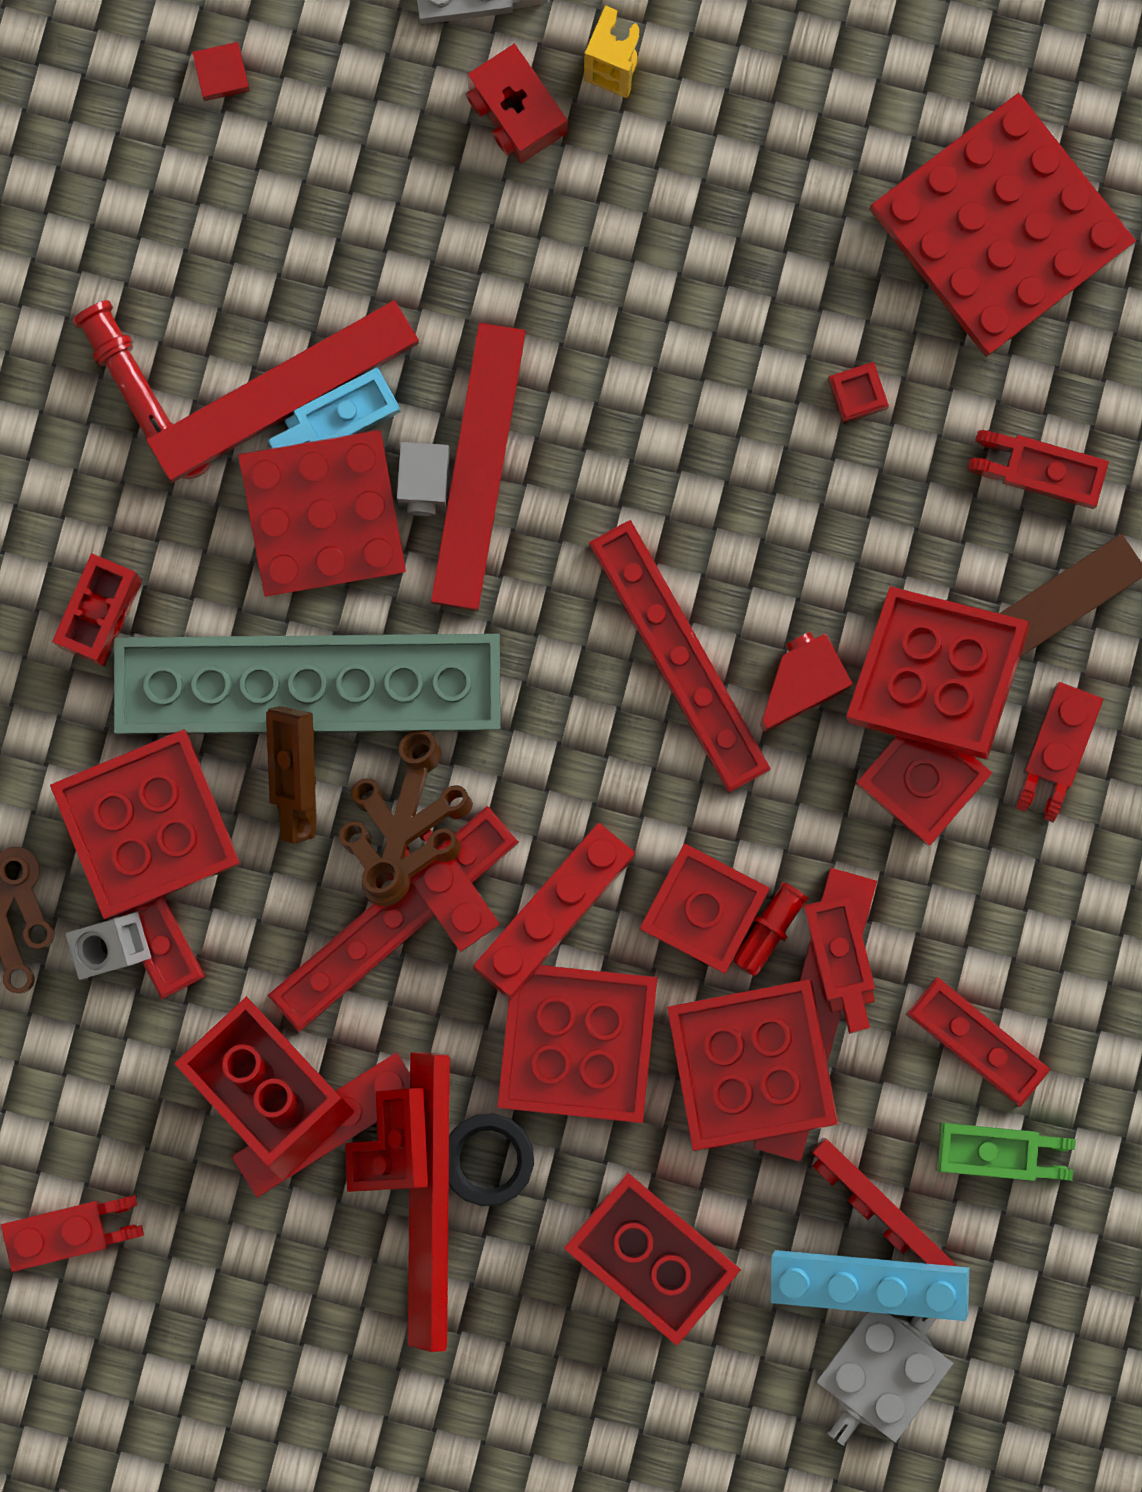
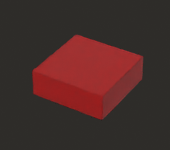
M238 42L192 52L204 102L250 91Z
M874 362L828 377V382L843 424L889 408Z

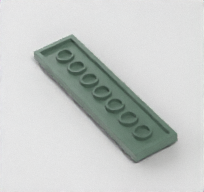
M500 634L114 638V734L171 735L183 729L187 730L188 735L267 734L266 712L269 708L278 706L313 713L314 733H380L420 730L428 732L501 731Z

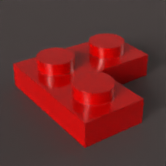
M424 1088L376 1091L378 1141L345 1143L347 1192L428 1187Z

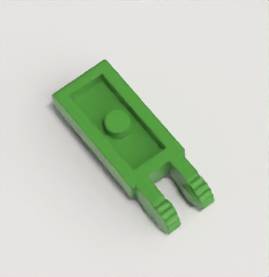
M940 1122L936 1171L1035 1181L1036 1177L1073 1180V1169L1058 1165H1051L1050 1167L1037 1166L1038 1147H1048L1054 1151L1064 1152L1075 1150L1076 1139L1039 1136V1132Z

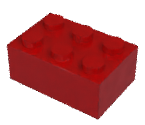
M247 996L174 1063L258 1157L282 1180L354 1113L350 1106Z
M628 1171L564 1245V1249L676 1346H678L741 1271L735 1263Z

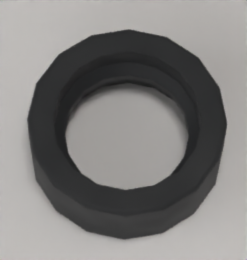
M495 1113L474 1115L459 1123L449 1135V1185L463 1200L482 1207L502 1205L517 1197L529 1183L534 1167L533 1145L525 1130L511 1118ZM492 1130L503 1134L512 1142L517 1153V1166L507 1183L497 1188L484 1189L473 1185L465 1178L460 1168L459 1156L462 1146L470 1136L480 1131Z

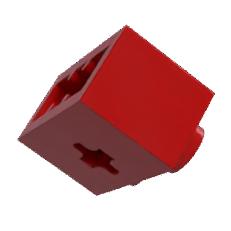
M515 43L467 74L470 90L465 95L479 117L485 114L488 115L496 127L492 131V135L506 156L513 152L520 164L568 134L567 118ZM511 99L515 105L522 103V111L517 114L513 108L506 110L505 102Z
M91 553L52 642L64 651L105 667L114 647V638H118L143 581L141 577L133 570Z

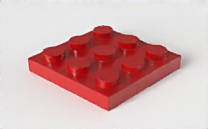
M381 429L238 454L264 597L406 572Z
M890 586L846 715L848 723L987 760L1030 629L1029 621Z
M185 729L50 784L104 920L116 917L241 865L195 749Z
M541 965L508 1002L497 1108L643 1123L658 977Z
M808 979L667 1007L693 1151L839 1125L812 980Z

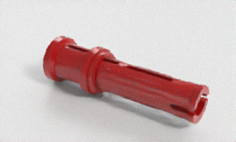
M109 300L98 302L77 314L72 322L76 328H82L95 351L92 354L95 363H99L100 366L106 365L145 434V438L148 439L157 434L151 422L152 419L156 420L161 431L173 425V423L168 419L130 353L133 349V341L129 335H123L111 314L113 309Z

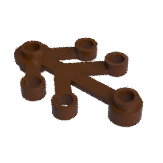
M426 730L409 732L399 744V755L406 764L407 771L394 816L384 803V794L374 780L369 778L359 780L351 790V797L358 808L369 813L387 839L382 858L371 846V834L363 823L359 821L348 822L339 832L341 844L349 853L356 855L365 869L362 875V891L371 903L378 906H389L400 901L410 887V878L435 860L441 862L452 861L459 855L461 850V843L454 832L447 828H441L430 835L427 844L404 858L409 843L448 816L453 819L465 817L473 806L472 799L465 788L453 785L446 788L438 800L416 814L427 772L435 769L441 758L439 744L433 735ZM428 752L425 756L418 759L422 753ZM374 791L368 799H361L366 792ZM463 798L458 805L450 807L454 799ZM361 833V837L357 841L349 842L353 835ZM447 840L451 841L450 845L443 850H438V847L442 842ZM393 880L388 886L382 888L386 881Z
M10 847L0 852V957L5 968L3 983L7 990L17 994L28 992L34 985L35 977L32 970L24 964L7 918L14 898L27 924L23 931V938L28 946L35 949H45L52 944L55 936L53 927L43 917L33 890L40 877L39 862L33 853L21 847ZM13 862H19L23 867L22 876L16 880H11L7 876V867ZM38 925L44 926L47 930V938L40 944L34 943L31 939V931ZM16 970H23L27 975V982L22 988H15L11 983V975Z

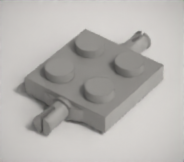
M867 1312L817 1380L819 1385L837 1398L845 1410L831 1430L827 1432L829 1436L835 1439L843 1426L847 1424L848 1426L837 1439L838 1443L845 1446L846 1441L861 1422L862 1424L876 1427L895 1443L954 1364L937 1351L927 1336H925L937 1318H926L925 1321H922L923 1317L914 1316L908 1323L907 1321L896 1319L890 1314Z

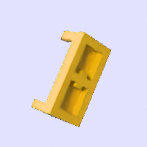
M605 5L585 51L584 81L628 98L631 91L632 75L637 65L635 47L639 39L638 24L634 23L629 29L628 38L624 41H616V36L611 35V30L616 24L617 10Z

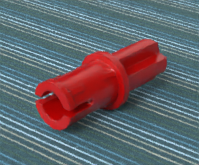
M782 882L780 884V888L761 917L755 916L753 920L756 924L734 957V963L737 967L753 976L759 973L780 940L786 941L788 938L785 932L804 903L807 902V896L787 883Z

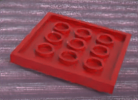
M1019 92L871 204L869 208L878 222L986 358L1136 242V239Z

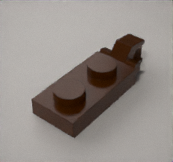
M283 706L269 708L266 712L269 802L277 805L279 811L280 840L295 844L315 838L317 809L313 713Z

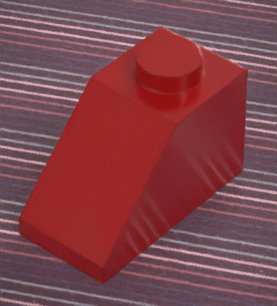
M808 632L786 644L789 652L784 654L779 662L760 722L764 733L849 690L853 685L826 633L814 638L812 633Z

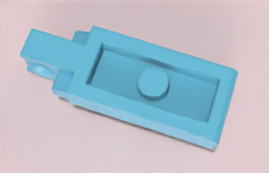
M375 368L294 410V415L285 420L288 430L269 439L270 448L362 433L401 412V409L379 368Z

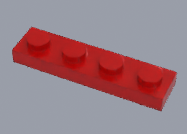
M598 822L475 962L473 970L506 998L511 1000L635 858L636 852Z
M396 1052L337 1089V1094L350 1106L354 1113L283 1180L249 1146L231 1156L256 1198L377 1123L376 1091L410 1088V1072Z
M822 1138L811 1149L810 1153L818 1159L812 1167L831 1186H834L839 1180L853 1194L847 1201L867 1221L875 1215L888 1227L882 1235L902 1255L910 1249L925 1264L957 1266L827 1138Z

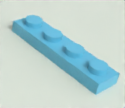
M775 1250L771 1258V1303L966 1321L968 1316L970 1268Z

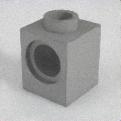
M401 442L397 501L399 507H407V514L435 516L436 509L447 510L450 466L449 445Z
M138 912L65 933L68 941V956L70 962L76 968L79 980L127 967L151 958ZM102 939L105 941L107 945V955L105 954L101 946Z

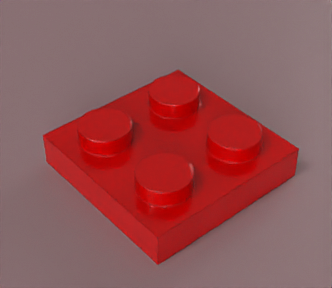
M896 736L855 784L929 847L993 772L974 756Z
M684 843L639 930L726 974L770 888Z

